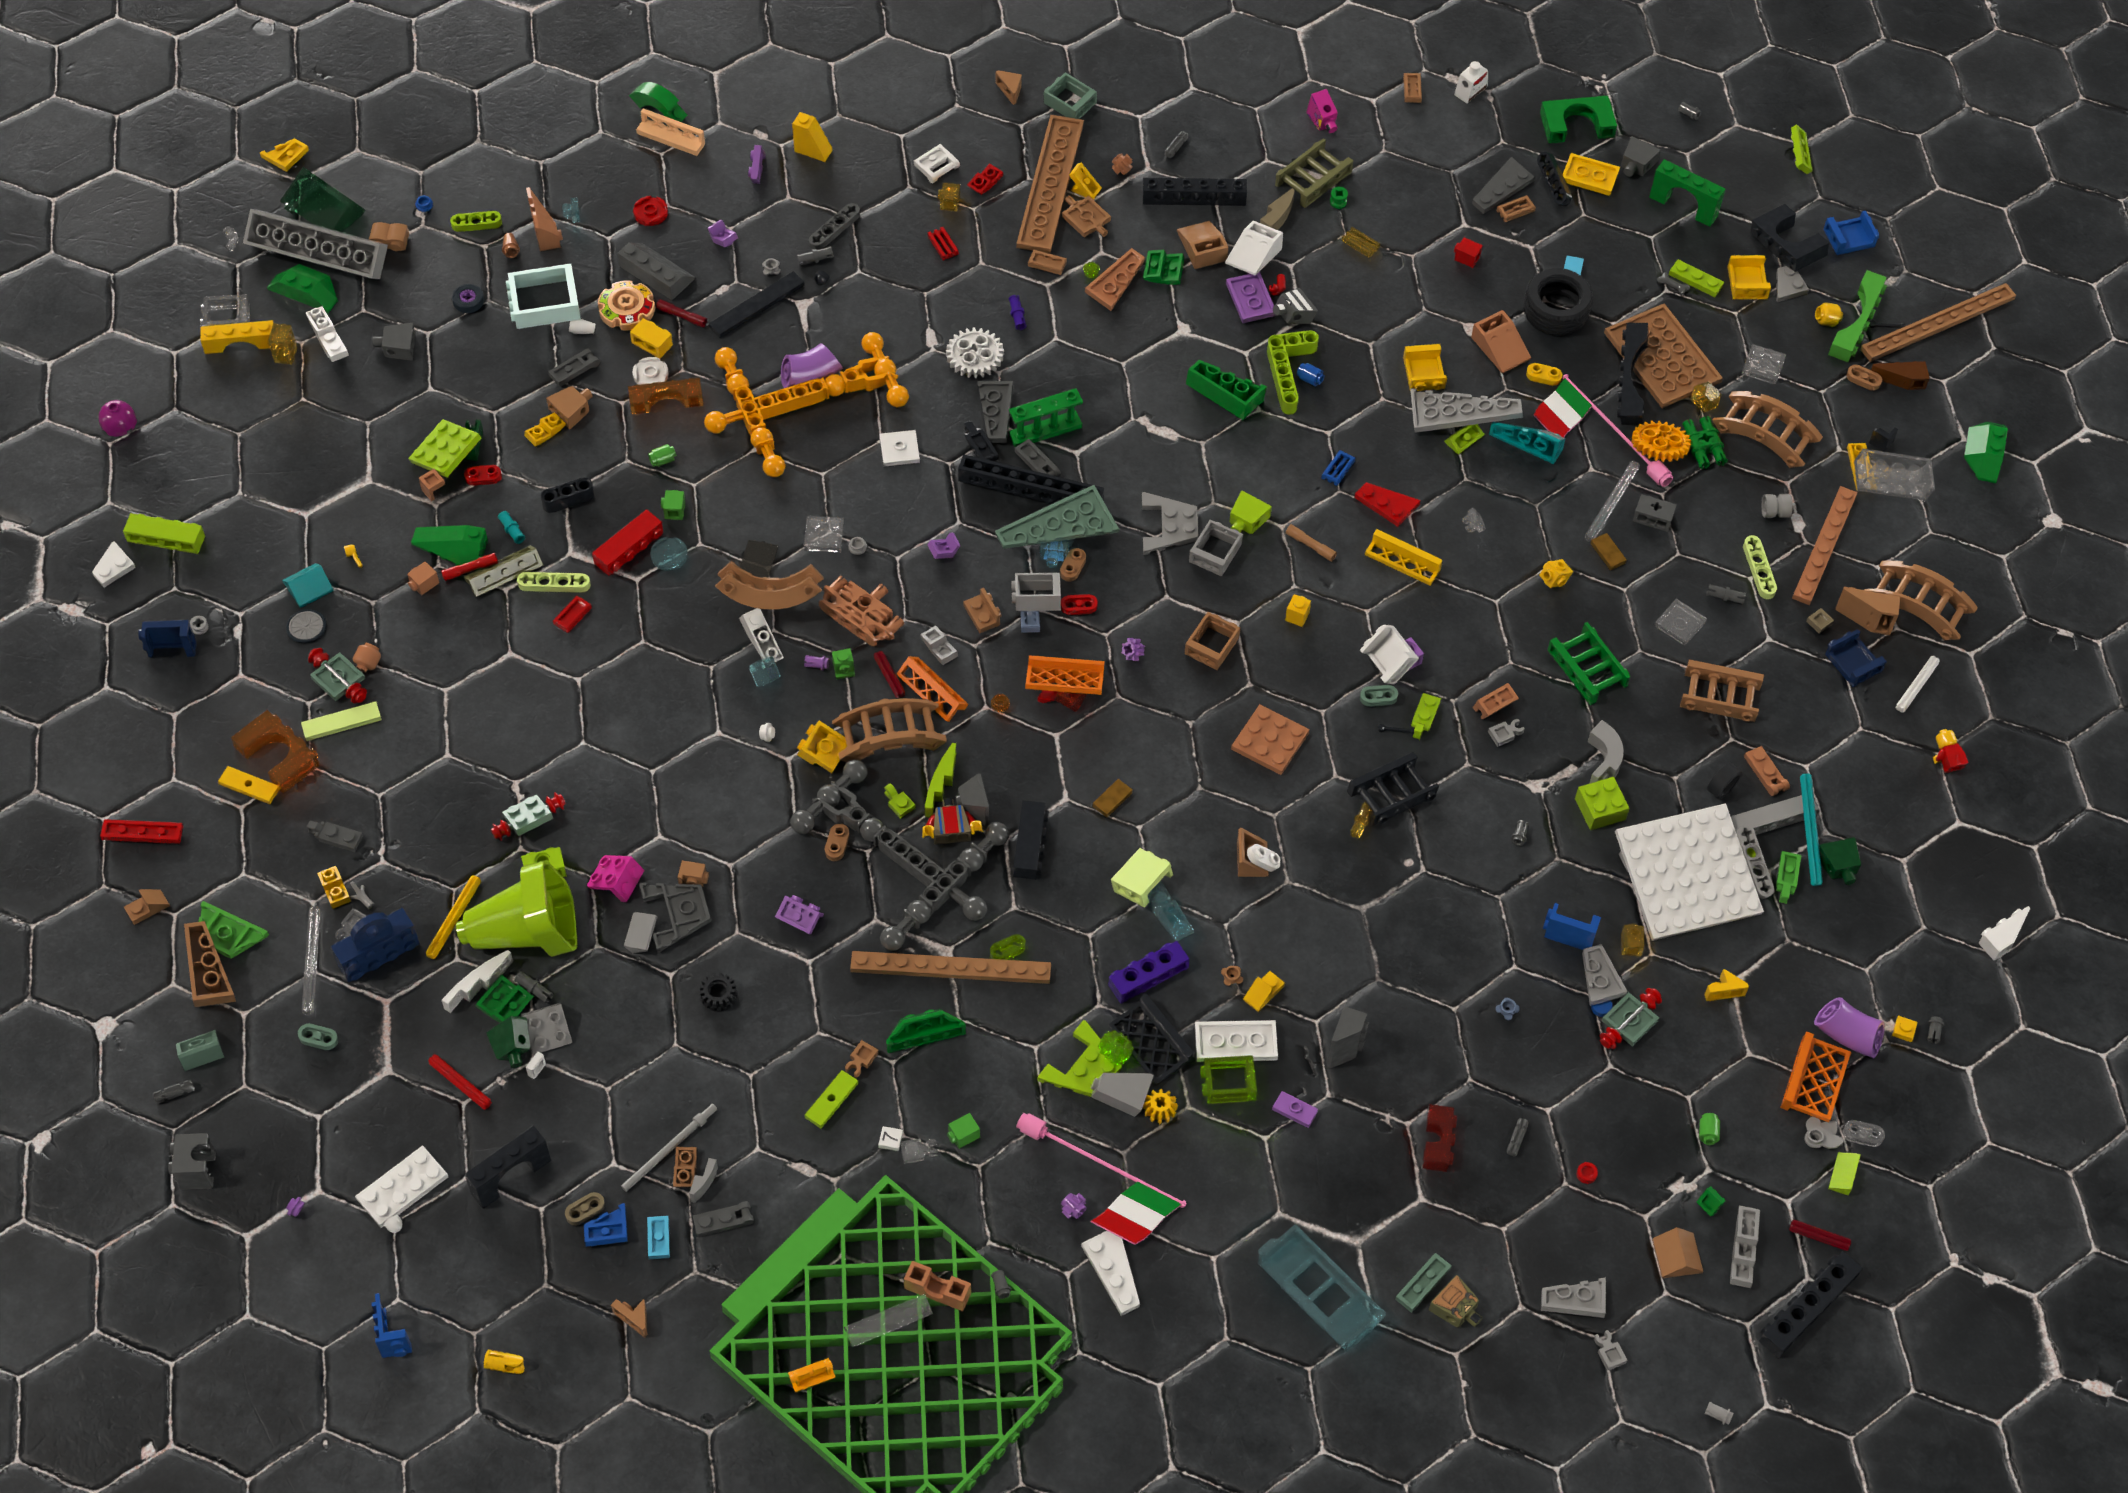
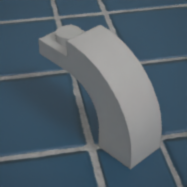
M1601 720L1590 732L1588 743L1602 753L1604 762L1592 773L1590 783L1604 780L1608 777L1615 778L1623 759V744L1619 735L1610 725Z

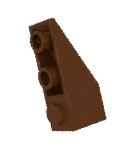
M1925 361L1873 364L1871 371L1878 373L1882 377L1883 382L1907 390L1926 389L1930 379Z

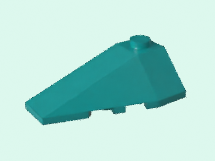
M1492 422L1489 435L1552 464L1556 462L1561 454L1566 438L1561 437L1559 434L1550 431L1500 422Z

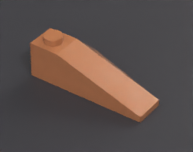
M530 187L526 188L540 251L561 248L560 240H563L561 229L557 230L555 221Z

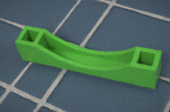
M1868 270L1866 271L1857 293L1861 301L1862 314L1852 325L1837 332L1828 355L1849 362L1851 356L1855 357L1859 348L1856 345L1857 343L1861 344L1864 337L1862 332H1866L1870 325L1868 319H1873L1876 312L1874 307H1878L1882 299L1879 296L1880 294L1884 295L1887 285H1885L1887 277Z

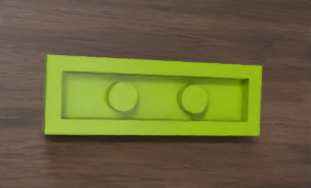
M1796 124L1791 127V139L1794 144L1793 152L1796 157L1795 165L1799 170L1809 174L1812 172L1807 134Z
M1679 259L1669 271L1670 276L1713 297L1717 296L1724 285V281Z

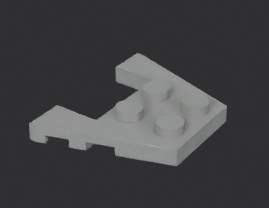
M1142 492V510H1161L1162 537H1143V555H1148L1151 551L1165 550L1169 546L1175 545L1177 547L1197 541V506Z

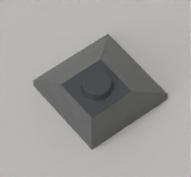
M976 774L958 787V796H955L956 805H962L964 811L969 812L986 827L989 825V804L981 774Z

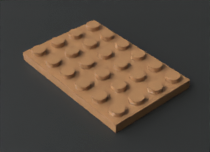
M1665 304L1605 328L1604 334L1621 354L1622 345H1625V340H1622L1623 330H1626V323H1648V348L1636 361L1633 371L1661 408L1722 382L1723 377Z

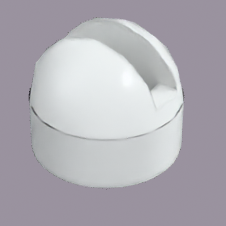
M396 1214L385 1221L384 1225L387 1230L396 1233L402 1229V1220Z

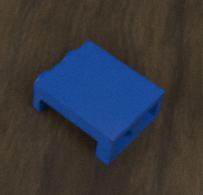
M1862 211L1859 218L1836 222L1834 217L1827 218L1823 229L1836 255L1875 247L1879 239V232L1875 229L1872 219L1866 211Z
M1557 903L1554 904L1553 909L1549 908L1543 929L1546 930L1545 938L1581 950L1592 947L1601 917L1593 915L1591 924H1587L1557 914L1559 905Z

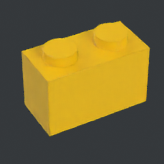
M644 318L630 331L631 342L659 359L673 345L672 335L668 330L656 326L654 322Z

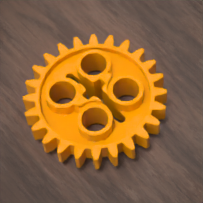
M1651 421L1650 424L1644 422V425L1639 424L1638 427H1635L1631 443H1633L1634 448H1637V452L1642 451V456L1647 454L1648 459L1654 457L1655 461L1661 459L1664 462L1667 459L1672 462V459L1678 461L1679 458L1683 459L1684 455L1688 454L1691 439H1689V435H1685L1686 431H1680L1681 427L1675 428V424L1668 425V422L1662 424L1660 421L1658 423Z

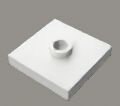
M915 430L880 434L884 467L920 463Z

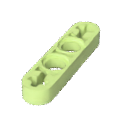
M1750 535L1745 539L1743 549L1759 595L1764 599H1771L1775 596L1777 585L1761 540L1757 536ZM1753 557L1761 558L1762 562H1755ZM1758 572H1765L1767 577H1760Z
M523 572L517 577L518 587L522 591L586 592L591 586L588 575L583 573ZM543 579H548L549 583L546 585H541L540 581ZM563 579L568 581V583L563 586L558 584V582Z

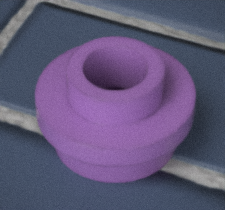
M302 1198L291 1199L286 1207L289 1210L287 1215L296 1217L305 1204V1202L301 1201Z

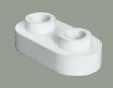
M1254 844L1247 849V856L1253 864L1270 872L1280 867V857L1277 853L1259 844Z

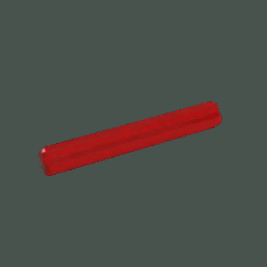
M434 1054L429 1058L428 1062L434 1069L482 1109L486 1110L491 1106V1099L438 1055Z

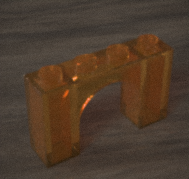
M268 710L231 737L234 748L246 759L270 743H283L290 748L287 757L268 772L271 783L278 785L283 794L320 766L317 752L313 748L309 749L300 736L296 737L288 725L284 726L281 719L275 713L272 715Z

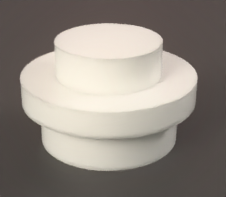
M771 723L760 726V739L770 742L774 738L775 728L772 727Z

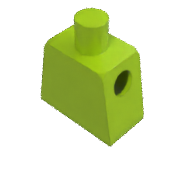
M1241 491L1230 513L1229 522L1232 524L1230 529H1235L1240 533L1243 530L1253 534L1270 518L1272 506Z

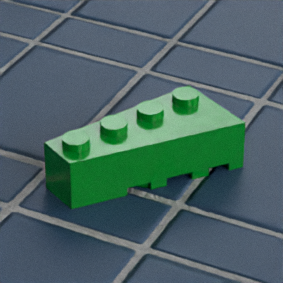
M1198 360L1188 369L1186 385L1242 420L1264 401L1267 388L1263 384L1260 386L1253 384V381L1246 378L1243 380L1235 377L1236 374L1232 372H1222L1219 367Z

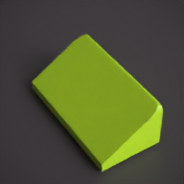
M1478 424L1466 425L1444 442L1457 454H1460L1485 434Z
M1837 1153L1828 1189L1849 1195L1853 1186L1860 1154Z

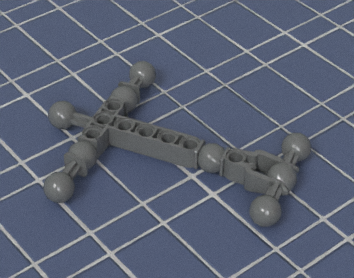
M858 759L850 760L845 764L843 769L844 775L836 782L831 781L830 785L822 786L817 793V798L812 799L813 804L807 810H798L792 815L790 824L793 830L799 834H807L812 831L815 818L824 811V814L836 824L843 823L861 834L864 840L874 842V846H878L882 853L927 886L923 895H919V900L912 901L907 910H903L904 919L897 926H888L883 929L880 935V942L889 951L900 949L904 944L905 934L912 927L918 930L920 924L927 922L931 914L938 910L950 897L963 906V914L967 919L979 921L984 918L987 913V904L983 898L978 896L969 897L959 888L966 882L967 877L971 876V872L979 870L983 862L987 861V852L993 846L1005 844L1010 834L1005 824L1001 822L991 823L985 830V838L978 845L972 842L970 848L963 850L956 861L952 862L944 870L893 830L887 829L879 819L871 818V814L866 813L865 809L857 803L856 795L846 789L851 783L855 784L864 781L867 776L868 770L866 765ZM842 798L850 806L839 811L834 807L838 806Z

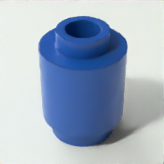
M1302 363L1297 370V376L1313 386L1320 385L1324 380L1323 370L1309 363Z

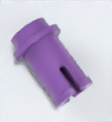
M806 655L805 667L821 668L822 671L829 667V658H826V656L815 657Z

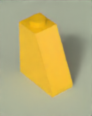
M799 112L792 123L794 152L826 162L833 151L832 146L817 119Z

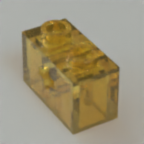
M274 323L268 338L274 362L292 365L297 351L291 325Z

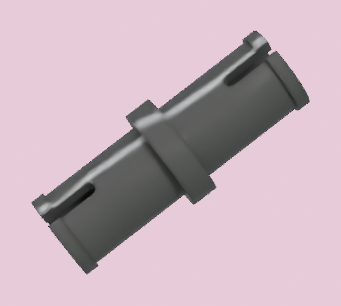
M831 246L819 250L812 249L811 252L798 254L797 257L801 266L811 262L818 263L819 260L834 257Z
M1711 584L1708 585L1707 589L1715 590V592L1708 590L1707 596L1721 598L1725 602L1729 600L1743 604L1745 599L1737 598V596L1745 598V592L1731 590L1727 586L1723 588Z
M523 971L518 973L520 977L516 975L514 981L526 988L527 992L531 995L534 994L546 1004L550 1001L548 998L552 999L554 993L543 987L540 981L532 979Z

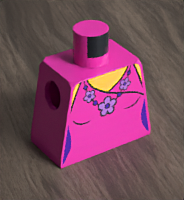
M1327 89L1311 94L1307 108L1308 116L1318 130L1327 129L1329 133L1335 132L1338 129L1335 124L1338 112Z

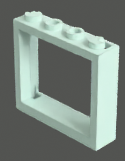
M571 264L508 273L509 280L506 281L510 314L511 320L516 322L517 329L581 319ZM567 281L571 303L519 311L517 288Z

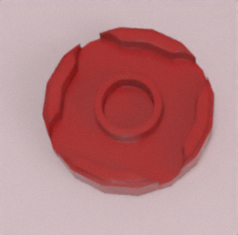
M652 196L640 198L635 203L633 214L636 221L640 224L655 226L661 224L666 219L668 207L666 202L660 197L652 198Z

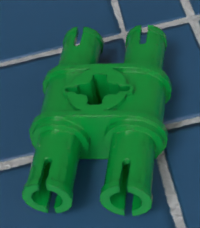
M1704 416L1699 420L1703 431L1696 430L1692 419H1689V422L1685 420L1682 426L1686 431V435H1689V439H1691V454L1696 457L1699 468L1703 469V465L1704 468L1710 466V461L1706 455L1710 453L1713 454L1718 466L1721 465L1720 461L1722 465L1726 464L1728 459L1723 451L1724 443L1721 442L1718 435L1719 431L1714 428L1710 416H1706V418Z

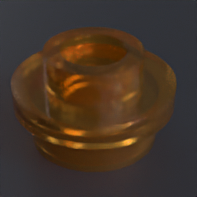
M997 694L991 700V707L996 712H1004L1010 706V701L1004 694Z

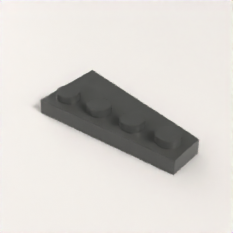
M977 381L987 437L991 443H1007L1013 381Z

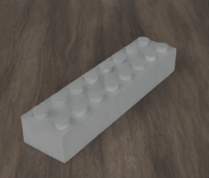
M250 209L243 243L373 279L381 278L388 246L387 244L255 209Z

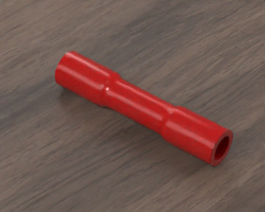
M494 552L477 560L441 570L444 580L447 581L464 573L497 564L498 559Z

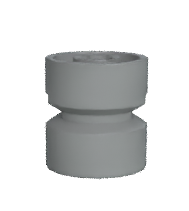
M1764 494L1761 505L1763 517L1773 518L1778 515L1779 518H1790L1793 508L1791 495L1779 494L1776 497L1773 494Z

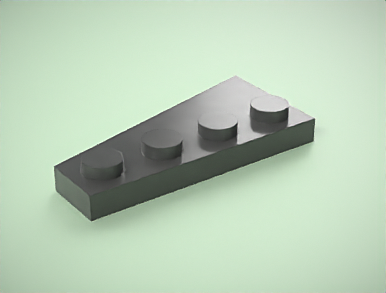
M1511 157L1473 198L1472 204L1485 214L1534 182L1535 177Z

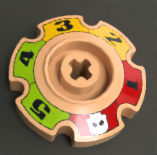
M620 281L613 283L611 289L603 290L598 299L600 317L606 325L611 328L619 326L621 330L625 331L632 330L643 318L650 321L655 312L653 293L644 284L634 285L632 281Z

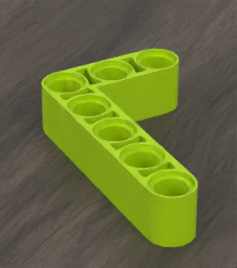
M1315 331L1277 334L1270 336L1268 339L1267 356L1280 407L1285 414H1294L1297 411L1298 393L1288 357L1315 353L1319 339Z

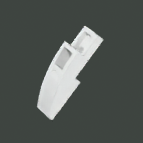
M323 306L306 312L308 320L327 357L334 362L349 356Z

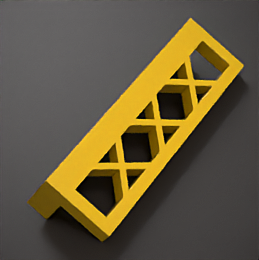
M1378 529L1375 530L1372 542L1365 551L1366 556L1429 586L1432 585L1441 570L1442 559ZM1375 546L1382 549L1383 553L1376 554L1372 550ZM1395 555L1399 558V561L1393 562L1389 560L1388 556ZM1412 563L1416 568L1408 569L1405 564ZM1429 571L1433 574L1429 579L1423 576L1421 572Z

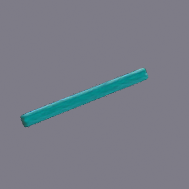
M1805 773L1800 776L1810 879L1812 886H1820L1823 880L1812 775Z

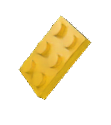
M1571 153L1564 169L1563 177L1567 184L1610 196L1620 167Z

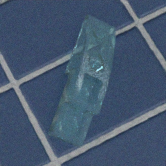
M1160 880L1148 894V905L1167 932L1176 941H1180L1194 934V930L1176 900L1171 898Z

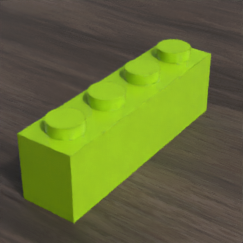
M130 513L123 530L127 542L195 554L199 553L205 538L202 526L196 523L172 521L161 517H149L143 514Z

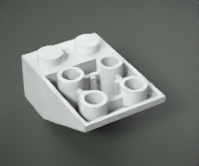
M1252 221L1242 232L1225 264L1256 275L1282 250L1283 232Z

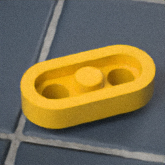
M1532 363L1527 368L1526 376L1531 381L1555 386L1561 382L1562 372L1556 367Z

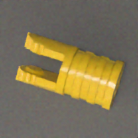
M488 1349L484 1358V1369L521 1374L525 1369L523 1364L524 1358L519 1355Z

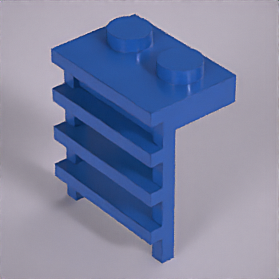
M375 1294L376 1302H371L375 1313L373 1314V1320L376 1324L374 1331L377 1336L375 1342L382 1358L391 1356L403 1357L407 1353H412V1345L405 1329L388 1332L386 1308H383L381 1305L380 1294Z

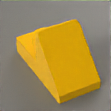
M1082 162L1078 163L1069 174L1075 182L1071 191L1085 198L1090 196L1094 200L1102 189Z
M1723 969L1720 975L1721 983L1715 982L1708 985L1704 995L1706 1001L1742 997L1746 995L1749 986L1742 979Z
M1269 971L1262 979L1260 977L1255 979L1243 1000L1259 1012L1285 986V982Z

